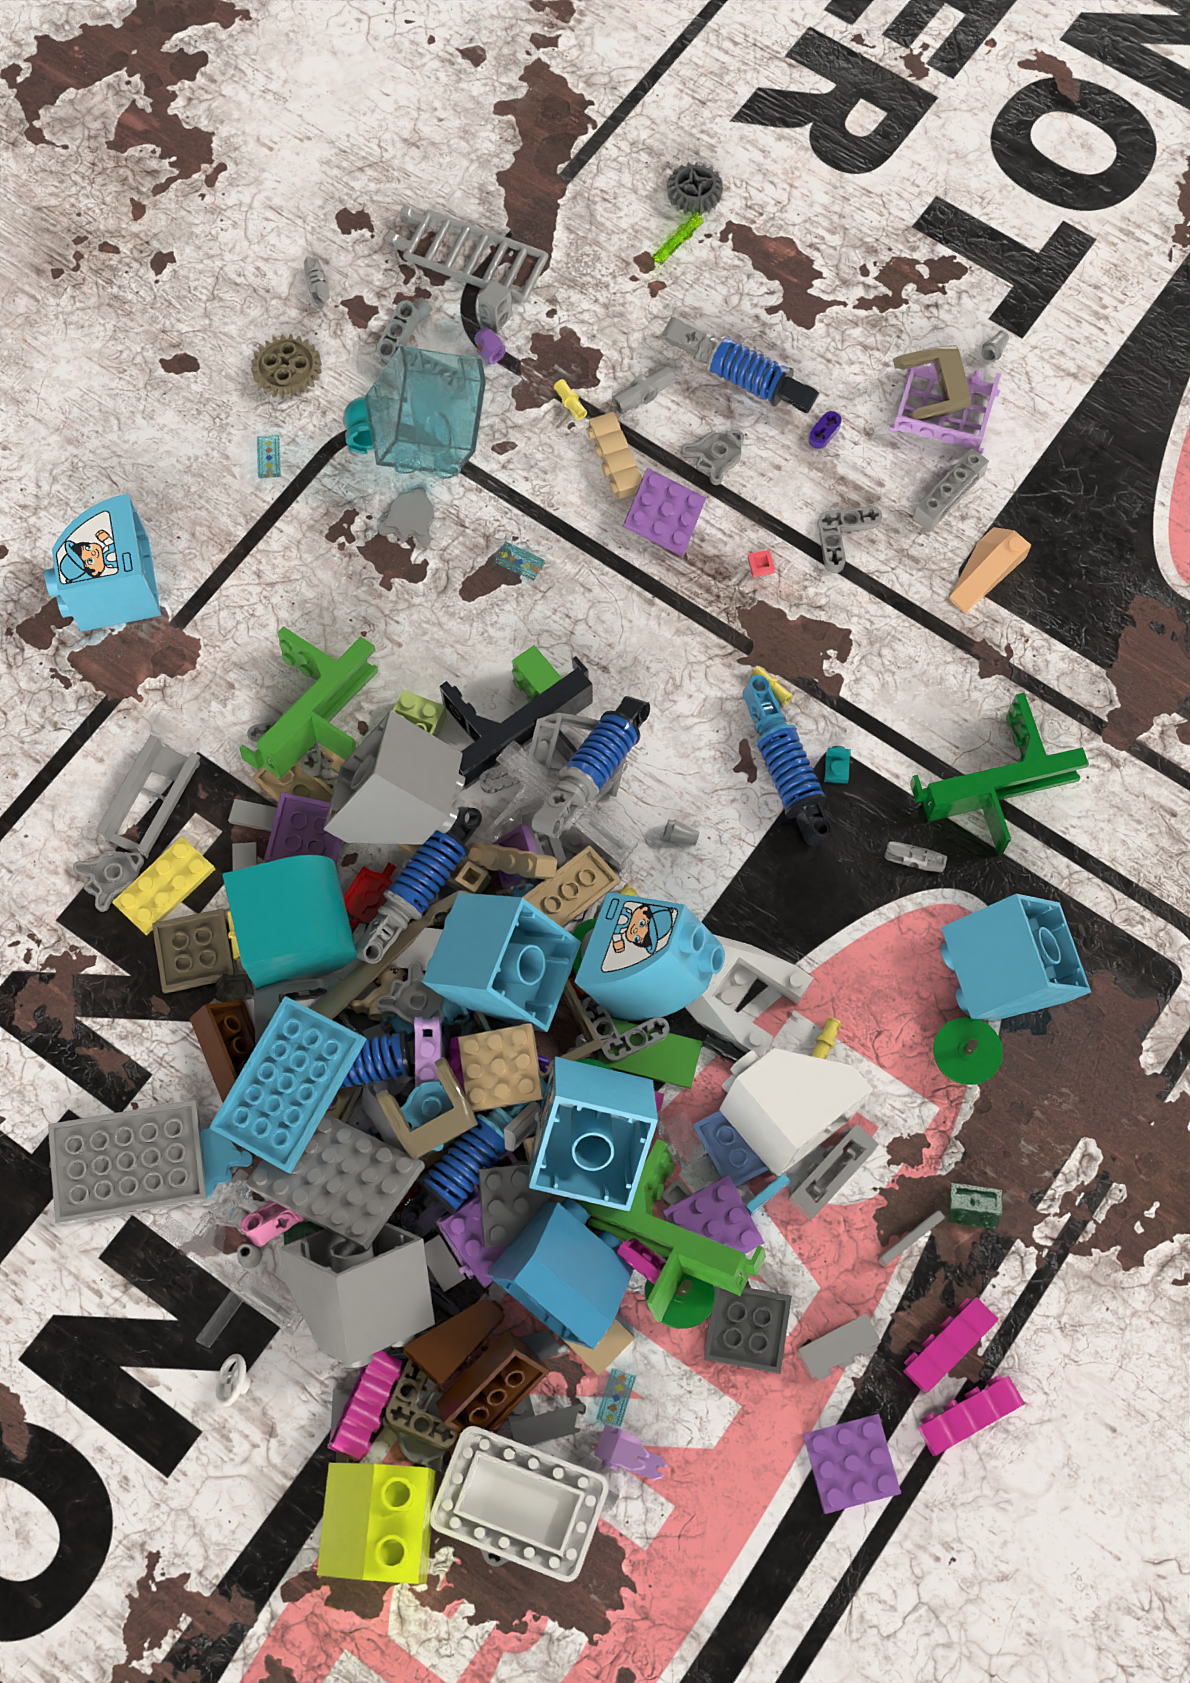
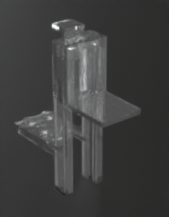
M515 740L507 745L496 760L525 785L480 838L487 845L491 840L496 843L507 830L505 823L508 822L511 825L522 812L521 807L542 800L547 801L559 782L558 776ZM627 761L624 762L598 793L597 798L591 803L586 801L583 807L578 809L570 820L574 826L621 865L622 863L624 864V867L617 874L620 880L634 863L628 856L637 847L640 839L599 806L598 802L629 766Z
M240 1168L193 1232L161 1209L148 1225V1227L233 1287L196 1338L197 1342L208 1348L211 1347L243 1301L291 1335H293L304 1319L298 1306L223 1254L227 1222L235 1219L240 1211V1204L244 1199L248 1200L254 1193L245 1184L250 1177L249 1174Z

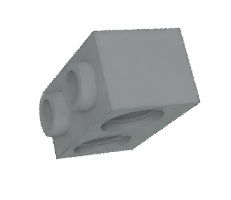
M493 279L478 296L480 323L484 327L498 333L513 316L511 290Z

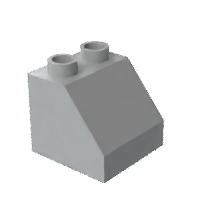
M390 710L341 765L323 829L347 843L423 844L436 830L445 834L453 826L459 809L454 807L452 802L458 796L465 783V777L459 774L463 753Z
M386 1222L367 1250L327 1229L320 1230L278 1248L283 1278L319 1349L342 1361V1364L346 1367L357 1368L365 1366L372 1362L374 1353L388 1346H406L416 1339V1333L435 1324L424 1242L422 1238Z

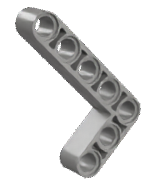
M408 300L399 302L376 347L381 359L386 364L459 398L468 399L472 397L475 392V386L466 374L406 347L419 321V312L412 302ZM412 310L409 316L404 317L406 311ZM402 329L398 336H394L396 330ZM392 348L390 354L384 355L387 349ZM406 357H411L408 363L403 364V360ZM424 366H430L427 372H421ZM449 374L447 380L440 381L442 375ZM462 383H468L465 389L459 390V386Z

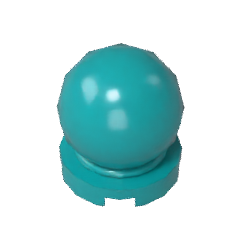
M358 397L350 401L343 415V423L347 431L345 438L349 450L355 453L368 454L367 450L377 448L378 451H381L389 444V432L385 427L386 413L381 403L371 397Z

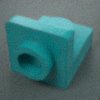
M843 746L827 748L824 782L848 784L851 749H845Z

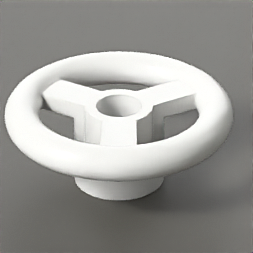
M240 1354L229 1356L218 1374L216 1398L222 1406L233 1404L240 1393L245 1394L249 1389L251 1376L249 1373H246L245 1360ZM234 1362H236L235 1365H234V1367H233V1369H232V1371L229 1372L228 1375H227V1372H228L229 1368L231 1367V1365H232ZM224 1383L227 1387V1398L224 1397Z

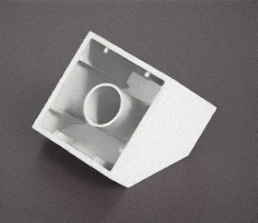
M774 1048L760 1059L752 1050L731 1067L730 1071L733 1074L722 1084V1088L727 1092V1095L719 1110L774 1176L778 1178L849 1122L873 1088L852 1065Z

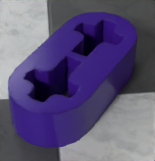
M835 411L826 412L811 429L809 444L815 449H822L827 446L840 429L841 416ZM832 420L835 421V423H831L830 426L827 427L828 422H831ZM823 433V438L815 439V436L819 437Z

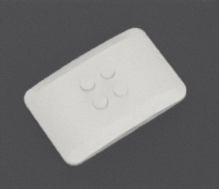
M471 1426L464 1429L459 1437L431 1510L430 1524L438 1532L558 1580L570 1582L575 1580L581 1571L608 1495L609 1485L605 1477L598 1473L479 1427Z

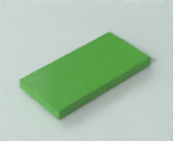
M611 1018L619 1035L638 1026ZM607 1024L603 1036L609 1034L611 1030ZM643 1029L647 1035L648 1041L652 1040L650 1038V1034L654 1032H658L659 1035L662 1034V1031L654 1029L653 1031L647 1033V1029ZM669 1033L663 1041L617 1063L609 1062L604 1057L602 1051L599 1050L597 1061L608 1065L615 1071L691 1090L703 1041ZM633 1034L629 1041L633 1046H640L643 1043V1037L639 1034ZM625 1039L621 1040L623 1046L615 1048L614 1045L610 1046L609 1055L613 1053L615 1056H618L619 1050L624 1047L626 1052L630 1051L626 1046Z

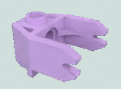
M605 1424L594 1454L603 1459L602 1465L616 1470L617 1466L652 1480L664 1478V1475L657 1470L658 1467H668L663 1457L648 1452L641 1446L642 1440L621 1429Z

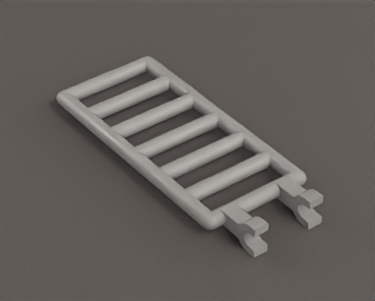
M405 205L400 210V214L403 215L401 222L418 225L411 240L400 238L391 231L386 236V240L389 241L387 248L404 251L403 258L405 260L483 289L491 283L490 281L508 247L519 251L502 284L510 289L527 254L534 256L538 260L522 292L518 293L511 290V299L521 303L527 301L549 257L545 251L433 210H427L422 215ZM431 219L441 222L442 225L424 258L413 254ZM450 226L460 229L461 232L444 265L432 261ZM469 233L481 237L463 272L453 269L452 266ZM488 241L500 244L483 278L480 279L472 276L471 274Z

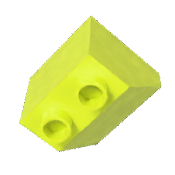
M329 1463L317 1575L410 1584L427 1583L432 1531L430 1513L434 1505L437 1471L426 1467Z

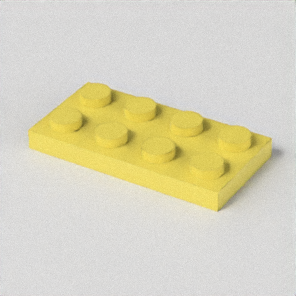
M181 836L112 903L147 936L153 930L152 923L162 921L215 868Z

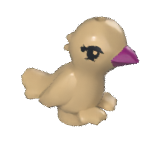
M395 965L388 966L378 976V980L375 981L381 984L380 987L374 989L366 998L352 1000L348 1005L357 1014L364 1011L368 1012V1018L375 1021L387 1020L388 1014L396 1015L390 1011L379 1010L376 1006V1000L390 992L392 982L395 979L403 982L407 981L408 975L406 970Z

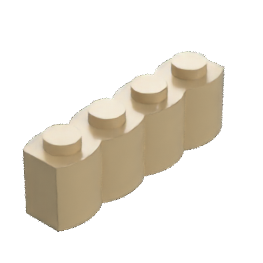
M610 412L589 419V427H586L589 439L594 440L596 444L594 445L597 458L601 457L603 461L601 463L604 475H608L611 480L609 481V486L612 494L616 493L618 499L635 495L642 476L636 466L615 413Z
M469 844L470 853L467 856V861L478 867H486L490 870L503 871L508 874H517L526 878H555L557 859L553 856L536 854L531 851H521L516 848L502 847L496 844Z

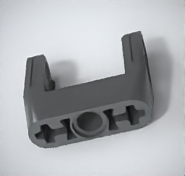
M319 978L277 982L255 989V1045L259 1042L285 996L292 1000L318 998L327 992V981Z

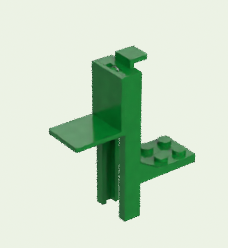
M1025 692L1015 695L1006 713L1007 724L1009 727L1012 726L1014 732V744L1016 747H1019L1021 752L1018 763L929 783L927 788L922 789L918 775L912 776L910 781L915 802L922 801L928 821L982 809L998 855L1004 853L1011 841L999 800L1079 782L1080 775L1077 774L1076 770L1087 768L1089 765L1083 747L1046 755Z

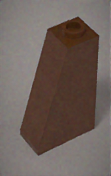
M486 1297L408 1343L403 1349V1354L441 1389L504 1320V1309L497 1301H490Z

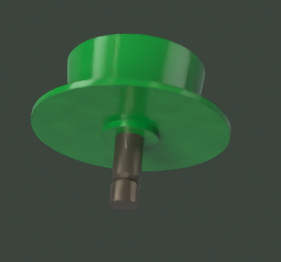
M960 1017L947 1022L939 1030L934 1040L933 1054L938 1068L950 1080L963 1085H976L989 1080L998 1071L1002 1062L1003 1048L999 1036L987 1023L979 1019H971V1017Z
M684 1273L661 1322L676 1329H689L701 1324L713 1309L715 1302L714 1285ZM646 1279L644 1289L646 1303L655 1286L648 1279Z

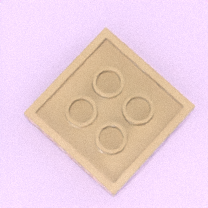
M531 1023L458 1037L465 1094L473 1112L544 1099L534 1029Z

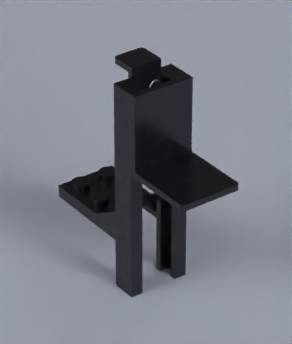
M577 656L572 658V667L574 669L572 672L501 723L475 715L477 714L476 710L469 702L466 704L463 701V696L456 686L452 687L447 681L439 686L443 705L474 741V743L461 751L463 754L459 774L465 777V789H468L531 743L537 719L558 712L577 715L593 703V685L589 680L588 669ZM560 730L555 748L569 762L577 749Z

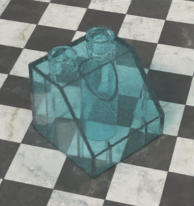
M400 346L365 395L376 465L394 467L396 472L402 474L413 473L419 470L435 472V475L442 479L457 476L476 451L486 385L482 359Z

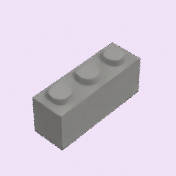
M864 1314L799 1348L796 1353L810 1380L817 1377L818 1381H821L832 1375L831 1369L840 1365L841 1369H844L855 1363L853 1357L861 1353L866 1357L878 1351L876 1345L881 1343V1340L867 1314Z

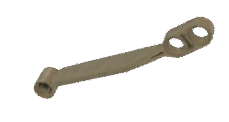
M455 892L432 905L420 920H414L408 924L406 930L400 932L396 941L388 948L379 962L372 964L362 961L311 1010L332 1020L416 940L424 928H429L433 925H445L446 917L451 912L457 894L468 892ZM445 912L443 915L435 917L436 914Z

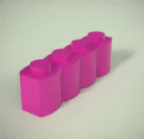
M977 1297L972 1301L969 1298L964 1300L957 1308L960 1313L954 1319L949 1316L939 1326L942 1331L936 1337L931 1334L922 1343L925 1349L919 1355L914 1352L904 1362L907 1367L903 1372L924 1394H927L999 1320Z
M381 1350L373 1354L372 1362L362 1366L327 1447L354 1461L367 1456L371 1448L370 1436L372 1432L375 1433L382 1422V1418L379 1417L381 1410L389 1405L393 1395L390 1392L392 1385L399 1381L403 1373L401 1368L402 1361Z
M999 1374L987 1381L989 1387L980 1391L976 1387L964 1394L967 1399L958 1404L955 1399L943 1406L942 1408L945 1412L935 1416L933 1412L920 1419L922 1425L917 1427L933 1456L940 1454L1025 1405L1009 1376L1002 1378Z

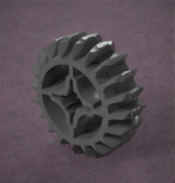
M688 162L686 167L680 165L679 170L674 169L673 175L669 177L667 184L668 199L671 200L672 206H676L677 211L683 209L684 214L691 212L692 216L699 212L702 216L703 211L709 213L711 208H716L717 203H720L723 194L722 178L719 177L718 171L714 172L713 166L707 168L706 163L702 166L698 162L695 165H691Z

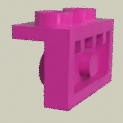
M635 1237L622 1243L617 1251L627 1264L631 1265L654 1285L667 1262Z

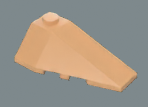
M993 527L978 541L949 600L964 613L968 612L1027 557L1031 544L1014 530Z

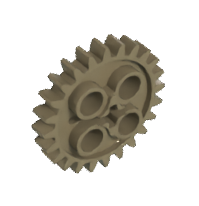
M281 334L280 340L273 336L272 343L265 340L266 347L258 346L260 353L254 352L255 359L251 360L253 366L251 371L254 381L257 382L259 389L263 388L265 394L271 391L273 398L280 394V398L283 399L285 394H288L289 398L292 399L294 393L301 397L300 391L303 390L308 393L307 386L315 387L313 380L319 381L318 374L322 373L319 352L315 349V345H310L308 339L302 342L301 336H298L295 340L292 334L289 335L288 339H285L284 335Z

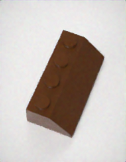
M244 1000L205 1004L189 1018L222 1103H224L256 1047L255 1028Z
M506 1330L435 1403L443 1423L457 1432L462 1433L464 1429L471 1426L492 1432L551 1371L525 1341Z

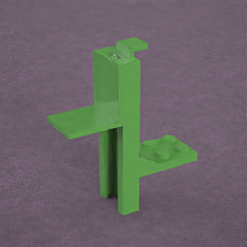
M284 626L277 632L284 662L289 666H295L303 675L312 677L316 682L256 742L258 749L255 752L243 744L240 746L241 757L245 762L257 770L262 767L278 779H281L316 742L345 761L356 749L355 740L329 722L378 673V666H372L367 662V659L375 652V645L361 636L336 661Z
M659 1139L656 1140L643 1166L630 1211L583 1200L580 1205L592 1216L591 1220H588L586 1223L588 1228L600 1233L603 1230H607L622 1242L635 1237L660 1257L667 1260L647 1300L654 1319L661 1322L684 1273L740 1296L750 1274L757 1277L766 1258L764 1247L758 1245L752 1259L749 1260L746 1258L745 1253L653 1216V1205L656 1199L659 1200L662 1196L663 1185L666 1179L672 1176L675 1168L667 1143Z

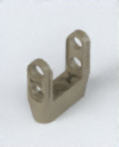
M956 345L933 347L900 355L893 359L895 369L901 370L934 363L944 402L919 407L916 411L907 414L908 418L926 421L971 407V394L960 352Z
M444 1057L434 1062L437 1068L436 1074L454 1108L417 1129L411 1130L396 1099L386 1089L376 1093L378 1102L397 1138L413 1159L478 1124L467 1097Z

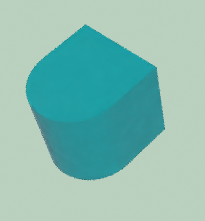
M300 855L222 874L242 966L256 989L277 982L318 978L344 968L356 958L357 952L335 862L332 859L320 855Z

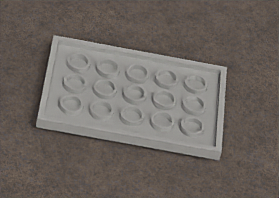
M197 1100L48 1124L56 1224L207 1200Z
M324 1114L291 1174L263 1159L245 1184L254 1192L367 1250L425 1165L421 1160L413 1159L409 1154L332 1116Z

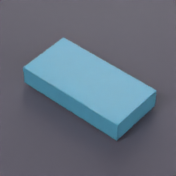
M781 1174L746 1204L750 1216L789 1184L790 1179L785 1174Z

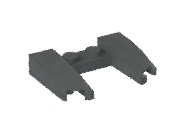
M552 1330L519 1337L525 1341L541 1360L570 1352L566 1344L561 1348L551 1336L554 1334ZM528 1394L508 1415L514 1441L530 1447L579 1433L580 1428H576L575 1424L578 1411L584 1412V1403L535 1416L530 1394Z

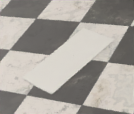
M424 928L416 940L390 965L408 968L411 962L418 961L422 965L423 970L426 971L428 961L433 956L443 930Z

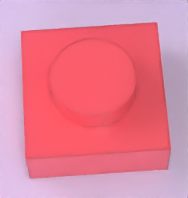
M770 550L748 554L747 559L753 578L775 573Z

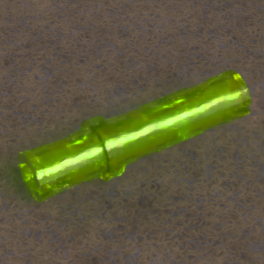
M694 213L653 254V259L660 265H663L686 240L691 239L694 231L704 223L703 218L699 214Z

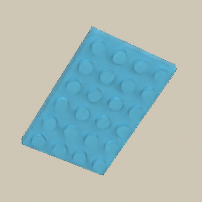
M285 996L209 1128L291 1174L367 1039Z

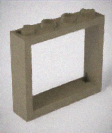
M567 979L562 995L587 1044L559 1058L576 1061L598 1052L603 1046L569 979ZM475 1011L473 1016L481 1032L491 1031L485 1019L487 1015ZM554 1060L550 1061L549 1067L546 1066L548 1068L546 1073L540 1071L542 1079L550 1076Z

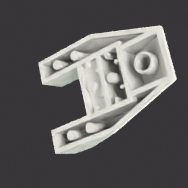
M714 935L725 951L723 967L718 974L712 975L708 989L685 1008L697 1023L727 1043L732 1042L734 1047L746 1054L753 1050L761 1059L771 1045L774 1036L735 1010L757 978L797 1005L811 987L814 978L795 965L759 948Z

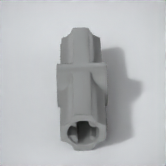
M665 365L648 376L640 375L636 377L628 388L612 396L616 410L623 414L640 403L648 404L653 401L658 392L676 382L673 370Z

